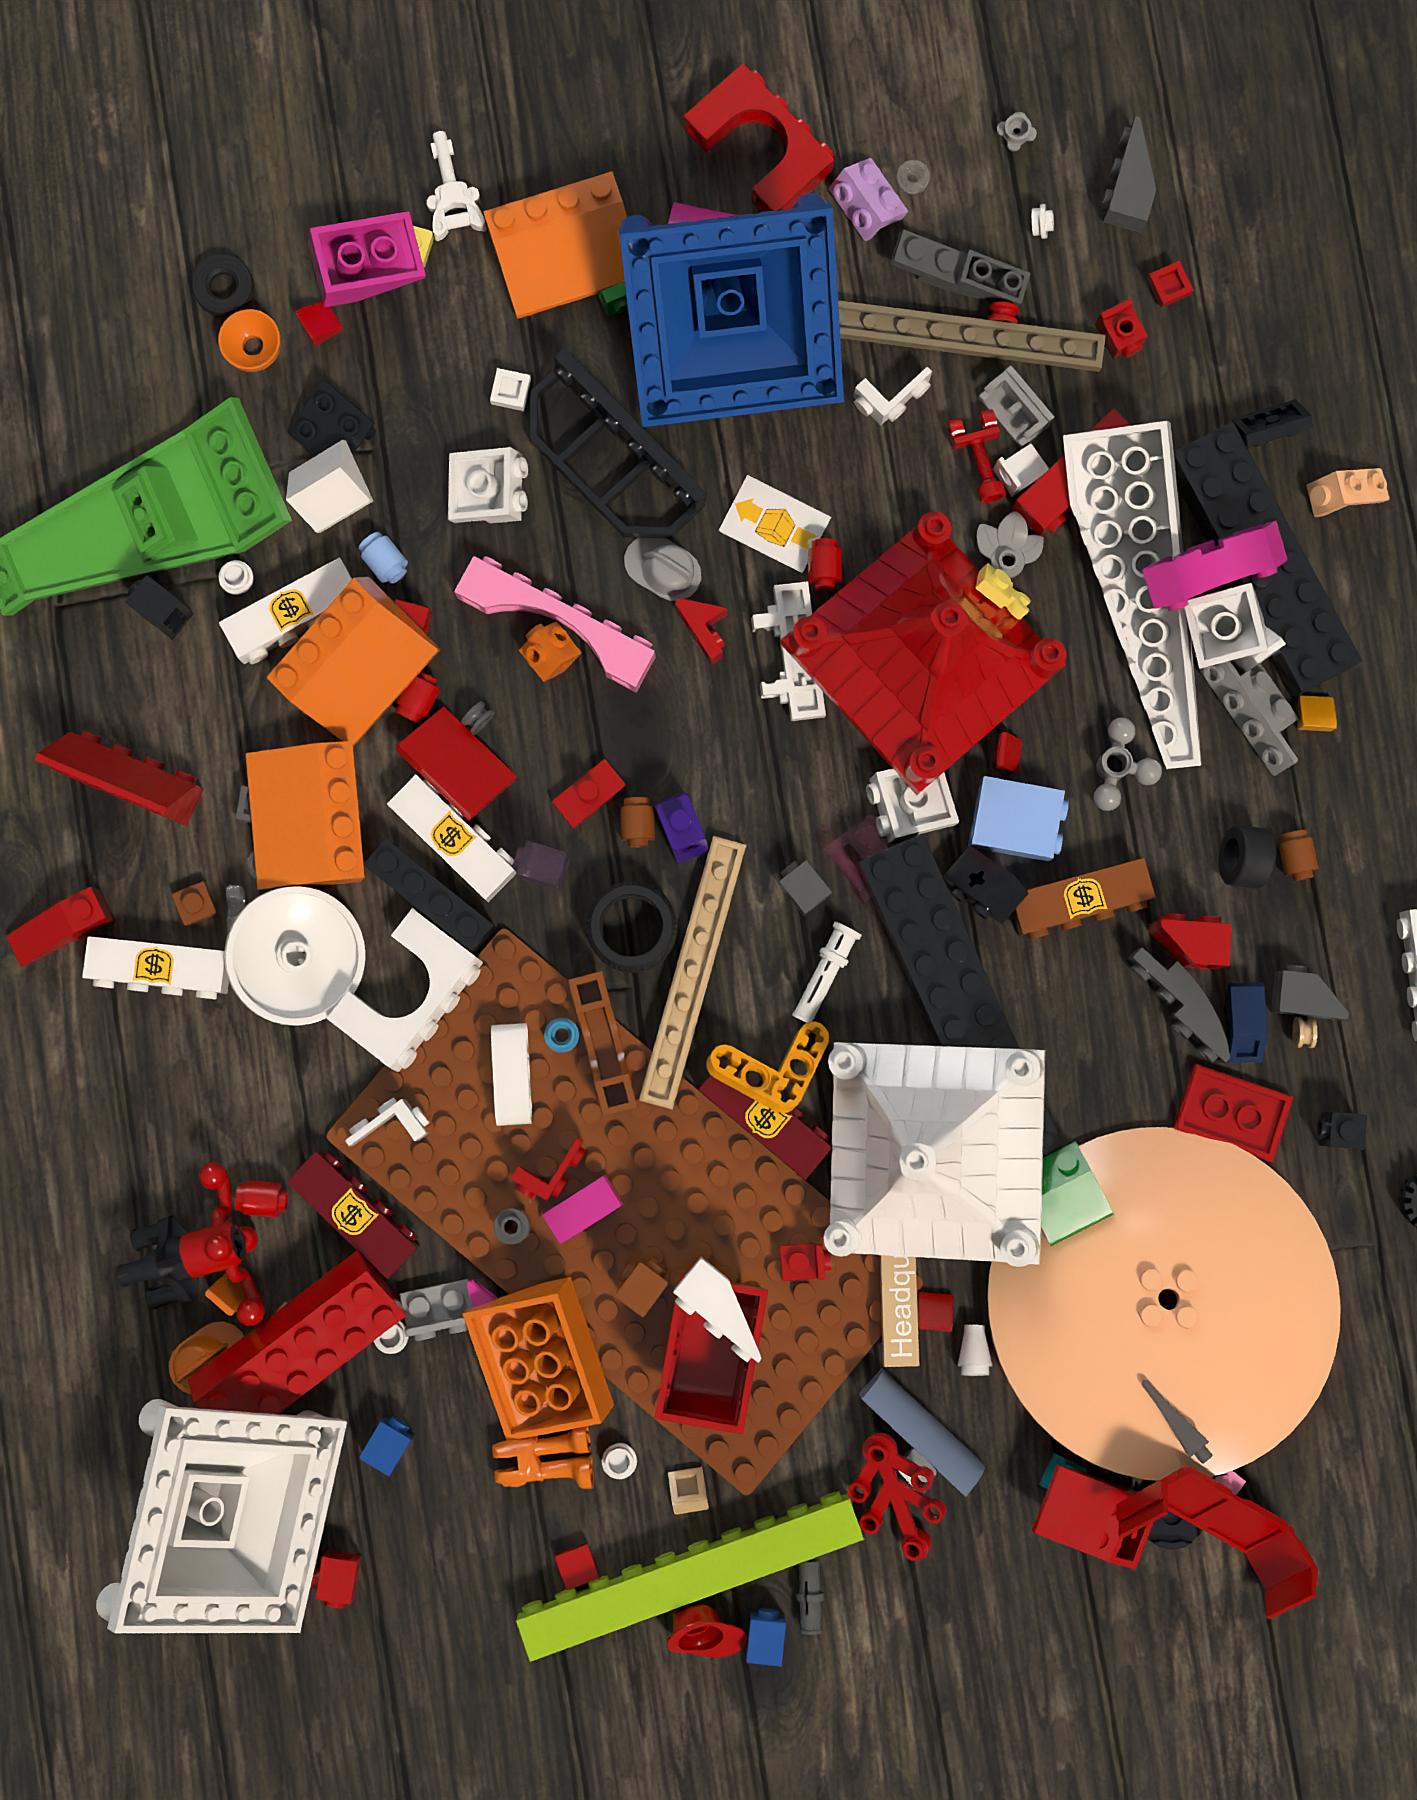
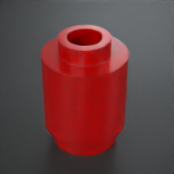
M821 538L813 540L812 548L808 550V583L814 585L818 591H832L836 585L842 583V549L839 548V542L835 539Z
M420 672L398 696L395 702L398 704L395 712L419 724L423 717H427L441 690L435 686L438 680Z
M248 1180L247 1183L238 1184L235 1209L236 1211H243L244 1215L278 1218L281 1211L287 1210L289 1192L283 1190L282 1183Z

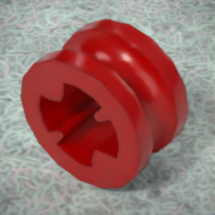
M994 302L990 304L989 311L992 315L988 316V320L1018 324V319L1015 318V315L1019 313V307L1016 304L1009 302Z

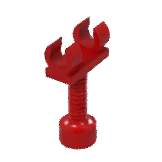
M993 409L980 412L979 420L982 431L965 435L960 417L948 420L949 424H947L953 450L968 446L972 447L979 475H981L982 485L977 488V492L982 504L998 501L1007 495L1003 482L996 481L994 478L986 447H984V442L998 439L1000 434Z

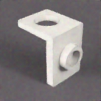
M1029 444L1007 460H1004L1003 457L999 458L993 468V471L1000 481L1003 482L1011 497L1036 482L1049 470L1032 444Z

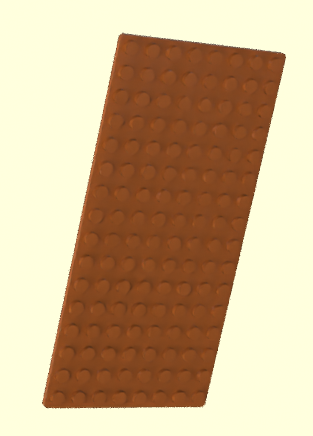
M501 929L477 956L483 962L480 966V975L470 986L466 985L458 995L460 1000L456 1007L450 1013L443 1014L437 1022L439 1026L435 1034L428 1041L423 1040L416 1049L417 1056L412 1064L406 1069L402 1068L399 1072L385 1065L328 1131L327 1139L508 1294L540 1283L571 1277L604 1376L653 1418L656 1411L676 1294L673 1291L678 1285L680 1274H687L702 1256L730 1280V1283L768 1289L758 1348L762 1359L759 1363L756 1362L744 1434L655 1419L744 1495H749L881 1337L879 1255L851 1253L848 1256L840 1257L830 1252L831 1271H825L826 1279L782 1281L779 1245L821 1242L823 1250H827L824 1244V1234L830 1225L831 1202L683 1077H681L672 1110L639 1101L652 1051L617 1021L638 1107L603 1116L584 1036L568 980L509 930ZM567 1018L576 1024L579 1030V1040L572 1050L560 1053L552 1050L546 1044L544 1037L545 1029L554 1019ZM527 1023L532 1124L497 1126L494 1104L491 1025ZM559 1029L555 1036L559 1042H564L568 1039L569 1034L566 1029ZM393 1097L397 1102L401 1099H406L413 1109L418 1106L430 1122L426 1125L430 1133L419 1141L413 1140L395 1115L354 1146H348L345 1142L346 1139L352 1136L349 1129L365 1118L368 1122H371L380 1114L377 1109ZM579 1136L585 1140L581 1147L586 1149V1152L576 1168L572 1165H569L563 1177L568 1179L558 1197L551 1195L546 1201L535 1194L531 1199L514 1188L517 1182L512 1180L511 1177L518 1166L524 1167L549 1183L576 1138ZM606 1175L624 1204L560 1244L542 1214ZM508 1208H520L531 1219V1231L520 1243H503L495 1234V1219L502 1211ZM508 1220L505 1224V1229L509 1233H515L518 1230V1224L514 1220ZM641 1257L647 1261L650 1257H653L668 1268V1272L665 1275L669 1277V1284L643 1318L618 1300L615 1294L622 1284L618 1278L631 1260L637 1263ZM916 1274L918 1292V1290L922 1287L923 1281Z

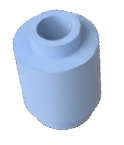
M375 532L365 538L359 545L358 549L362 553L361 558L381 583L388 581L395 583L406 574L407 570L405 567L408 561L388 536Z

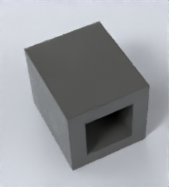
M807 860L801 865L794 861L780 872L783 879L779 881L778 885L803 916L832 893Z

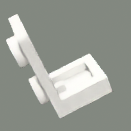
M926 367L890 402L865 378L855 387L854 403L863 415H871L880 425L888 419L893 422L905 411L906 406L904 404L911 397L918 399L929 389L932 371Z
M393 1097L377 1109L380 1114L371 1122H368L365 1118L349 1129L352 1136L346 1139L345 1142L348 1146H354L395 1115L413 1140L419 1141L430 1133L426 1127L430 1122L418 1106L413 1109L406 1099H401L397 1102Z

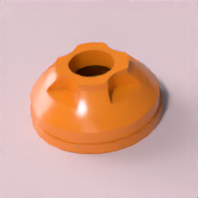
M254 309L238 311L229 316L220 328L218 336L220 351L227 362L241 371L257 372L264 370L279 355L281 348L279 329L274 320L261 311ZM251 338L260 339L263 342L261 352L257 355L246 354L244 345L247 340Z

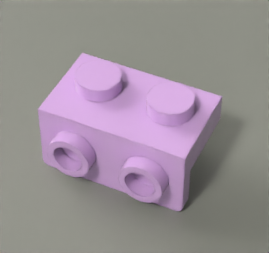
M871 158L844 168L829 187V191L864 241L872 239L880 228L902 220L909 212Z

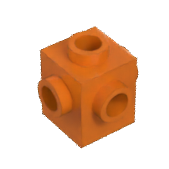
M557 621L545 627L542 624L535 626L526 634L528 640L519 649L520 653L543 682L563 673L582 653Z

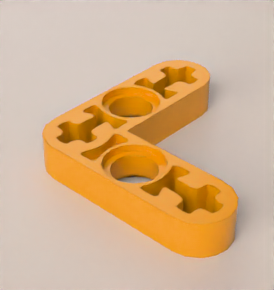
M814 1021L804 1024L796 1033L778 1072L729 1045H720L712 1051L706 1061L707 1070L717 1080L779 1113H788L801 1101L828 1045L829 1034L821 1023ZM814 1033L816 1035V1043L808 1052L804 1051L803 1049L809 1040L808 1035ZM722 1056L728 1058V1066L725 1069L719 1067V1059ZM799 1059L804 1062L807 1069L806 1074H795L790 1068V1061ZM740 1064L743 1065L744 1068L739 1072L738 1076L735 1077L734 1073L737 1071L736 1068ZM755 1071L759 1073L763 1081L762 1086H750L746 1081V1072ZM789 1082L794 1085L788 1093L789 1100L785 1103L780 1100V1092Z

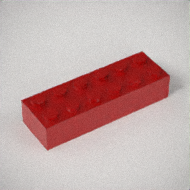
M357 1250L190 1377L187 1381L193 1403L199 1409L278 1415L407 1316L397 1293Z

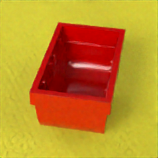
M680 1274L678 1284L686 1274ZM731 1283L756 1345L759 1348L768 1289ZM675 1303L654 1419L743 1435L756 1361L752 1357L748 1362L743 1360L731 1349L734 1342L724 1334L720 1339L703 1326L706 1321L705 1318L696 1311L689 1315Z

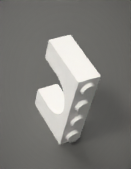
M413 908L391 936L417 955L424 962L428 970L430 986L423 1004L407 1016L389 1018L382 1016L361 998L348 991L327 1017L330 1022L386 1066L397 1072L402 1068L406 1069L412 1064L417 1056L416 1049L423 1040L428 1041L435 1034L439 1026L437 1022L444 1013H450L456 1007L460 1000L458 995L466 985L470 986L475 982L481 973L480 966L483 964L480 959Z

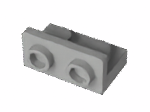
M469 1278L401 1292V1304L407 1315L404 1317L406 1329L404 1330L405 1337L414 1335L415 1341H421L436 1337L435 1331L449 1328L450 1334L467 1331L468 1328L462 1313L473 1308L466 1286L470 1281Z

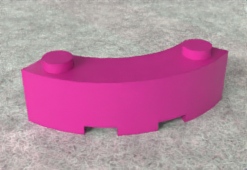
M1277 521L1235 532L1233 535L1218 540L1219 545L1215 546L1214 540H1210L1186 549V552L1174 556L1173 560L1172 556L1166 557L1143 568V574L1154 609L1167 606L1168 611L1177 610L1189 605L1188 600L1220 585L1256 574L1257 578H1263L1277 573V567L1288 560Z

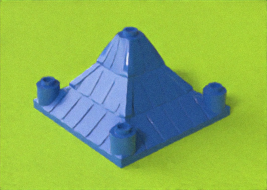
M808 193L801 196L796 201L794 208L789 210L760 212L758 214H744L652 226V223L641 215H632L622 221L618 230L642 427L844 402L834 219L831 202L827 203L818 194Z

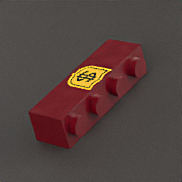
M726 1058L719 1064V1067L723 1069L728 1066ZM740 1064L736 1068L737 1071L734 1073L735 1077H737L739 1072L744 1068L743 1065ZM712 1075L699 1088L702 1094L805 1180L832 1148L826 1143L830 1137L815 1124L810 1129L802 1123L800 1119L803 1114L796 1108L788 1113L776 1112L717 1080ZM745 1076L746 1081L750 1086H762V1080H760L759 1083L756 1084L748 1076Z
M316 1151L287 1183L387 1279L392 1277L420 1247L415 1241L418 1235L405 1223L399 1226L390 1217L393 1211L383 1201L378 1199L374 1202L365 1193L368 1187L358 1177L353 1175L349 1178L340 1169L343 1163L333 1153L328 1151L324 1154L322 1151Z

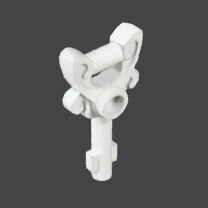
M444 131L435 132L433 134L434 143H431L434 159L438 158L443 185L435 189V195L429 196L427 199L428 209L434 212L432 228L435 240L440 241L445 238L450 229L469 225L477 231L485 232L487 230L485 219L476 205L480 199L478 189L475 187L468 188L466 183L456 181L450 156L454 155L451 139L447 140L446 132ZM459 208L468 210L467 212L445 216V213L450 210H457Z

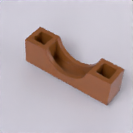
M600 971L569 979L568 982L584 1036L603 1116L637 1108L638 1105L604 973Z

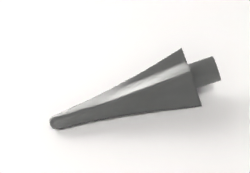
M1144 1380L1142 1387L1164 1415L1186 1454L1190 1458L1195 1455L1202 1464L1211 1459L1213 1454L1205 1446L1209 1443L1206 1437L1183 1418L1148 1380Z

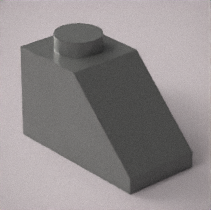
M1286 965V970L1275 972L1271 1013L1337 1021L1348 1020L1349 1012L1318 974L1307 973V967L1298 965Z

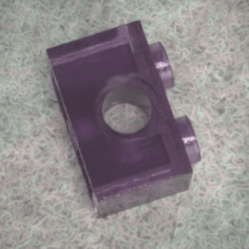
M527 840L525 848L518 847L513 867H516V874L521 880L561 892L571 859L567 852Z

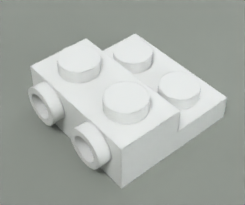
M511 447L449 453L448 520L453 523L482 520L489 523L521 521V512L526 511L528 505L526 493L522 491V478H526L528 475V464L526 459L522 457V454Z
M894 769L876 772L869 779L871 784H868L866 787L867 796L871 804H877L880 814L876 818L877 830L881 837H887L888 844L911 839L919 834L954 826L959 823L945 773H942L918 795L911 790Z

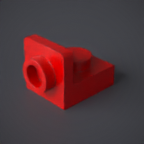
M821 1242L779 1245L782 1281L826 1279L825 1271H831L830 1252L823 1250Z

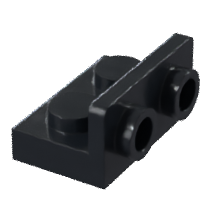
M1296 399L1231 419L1247 448L1262 446L1269 441L1295 436L1303 430L1313 428L1312 415Z

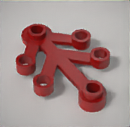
M886 1433L873 1434L863 1444V1454L867 1462L859 1477L854 1479L848 1487V1495L855 1502H864L871 1493L870 1483L878 1469L884 1484L871 1508L862 1515L859 1521L860 1528L867 1534L877 1533L883 1524L882 1516L891 1501L904 1536L901 1542L904 1556L912 1561L922 1560L930 1551L932 1540L926 1531L916 1528L907 1501L923 1510V1517L929 1523L937 1524L941 1522L946 1514L945 1504L939 1499H932L922 1493L930 1489L935 1480V1475L930 1468L920 1467L900 1455L897 1451V1444L890 1435ZM875 1449L881 1450L884 1455L879 1454ZM895 1469L910 1476L912 1486L899 1479ZM918 1475L924 1476L928 1482H922ZM855 1487H860L864 1494L857 1492ZM930 1508L937 1509L939 1514L932 1513ZM867 1518L872 1519L876 1525L868 1523ZM911 1545L916 1546L919 1550L914 1549Z

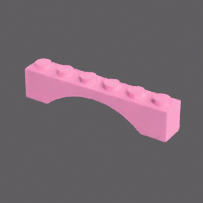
M473 556L454 591L457 599L486 614L503 611H524L540 614L562 623L578 634L590 646L600 661L607 678L637 693L655 659V651L651 649L652 644L636 635H634L633 639L621 633V627L606 619L601 623L591 618L592 612L578 604H574L573 607L561 602L562 597L550 589L544 588L542 592L532 587V581L517 572H514L513 576L501 570V564L485 556L481 560Z

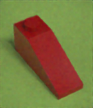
M89 887L52 906L6 937L20 966L24 967L116 920L101 890Z

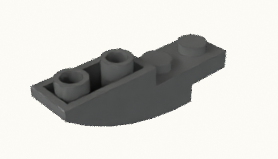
M904 229L899 233L890 265L918 275L917 280L972 298L990 302H1009L1017 306L1022 304L1030 273L973 250L969 249L964 253Z
M1143 947L1136 949L1127 958L1133 965L1130 970L1143 982L1147 980L1152 982L1158 988L1155 993L1166 1004L1171 1006L1174 1003L1177 1006L1168 1015L1174 1021L1171 1025L1172 1028L1186 1040L1191 1037L1199 1045L1197 1051L1210 1063L1214 1061L1226 1063L1231 1057L1221 1022L1209 999L1194 978L1178 961L1172 962L1164 968Z

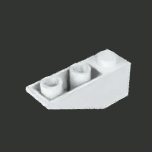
M701 1256L675 1287L673 1293L678 1296L675 1303L689 1315H692L695 1311L706 1319L703 1326L720 1339L724 1334L734 1342L731 1349L743 1360L748 1362L752 1357L759 1363L762 1359L730 1280Z

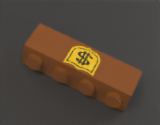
M1142 858L1027 890L1029 894L1012 912L1018 937L1028 934L1029 940L1049 935L1048 928L1061 925L1062 931L1082 926L1080 919L1093 916L1095 922L1115 917L1113 910L1126 907L1128 913L1148 908L1146 901L1152 900L1156 896L1145 859Z

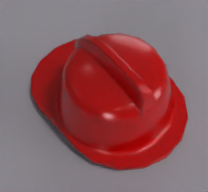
M701 1604L681 1606L673 1609V1634L666 1643L668 1649L675 1653H689L703 1657L720 1658L738 1653L745 1647L748 1640L746 1633L741 1628L722 1623L717 1612L711 1606Z

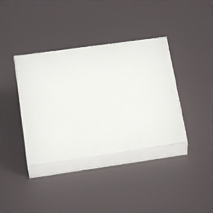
M341 440L289 472L286 501L316 533L323 532L373 502L346 440Z
M1252 583L1188 600L1189 605L1185 606L1184 609L1199 669L1269 651L1264 618Z

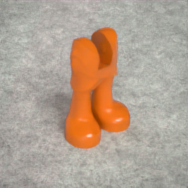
M589 1426L571 1429L569 1433L541 1439H538V1436L493 1444V1458L517 1456L518 1467H508L494 1471L495 1482L502 1484L504 1487H519L532 1481H544V1479L573 1478L581 1489H592L594 1487L592 1455L541 1462L539 1458L541 1455L556 1453H590L591 1438Z

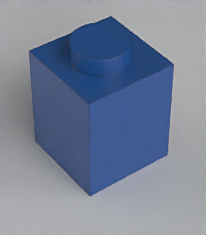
M394 1416L391 1419L384 1417L359 1459L390 1476L415 1434L408 1431L410 1425Z
M759 1608L758 1613L750 1612L746 1663L782 1667L786 1620L785 1616L779 1615L778 1610Z

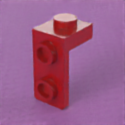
M579 1136L576 1138L549 1183L524 1167L518 1166L511 1177L512 1180L517 1182L514 1188L531 1199L535 1194L546 1201L551 1195L558 1197L568 1179L563 1177L569 1165L576 1168L586 1152V1149L581 1147L585 1140Z

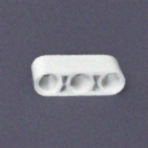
M527 1023L491 1025L496 1125L532 1124Z

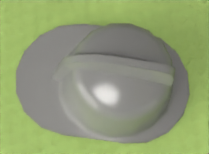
M637 538L628 546L624 555V564L628 575L641 586L669 601L691 597L701 582V568L697 560L688 551L666 538Z

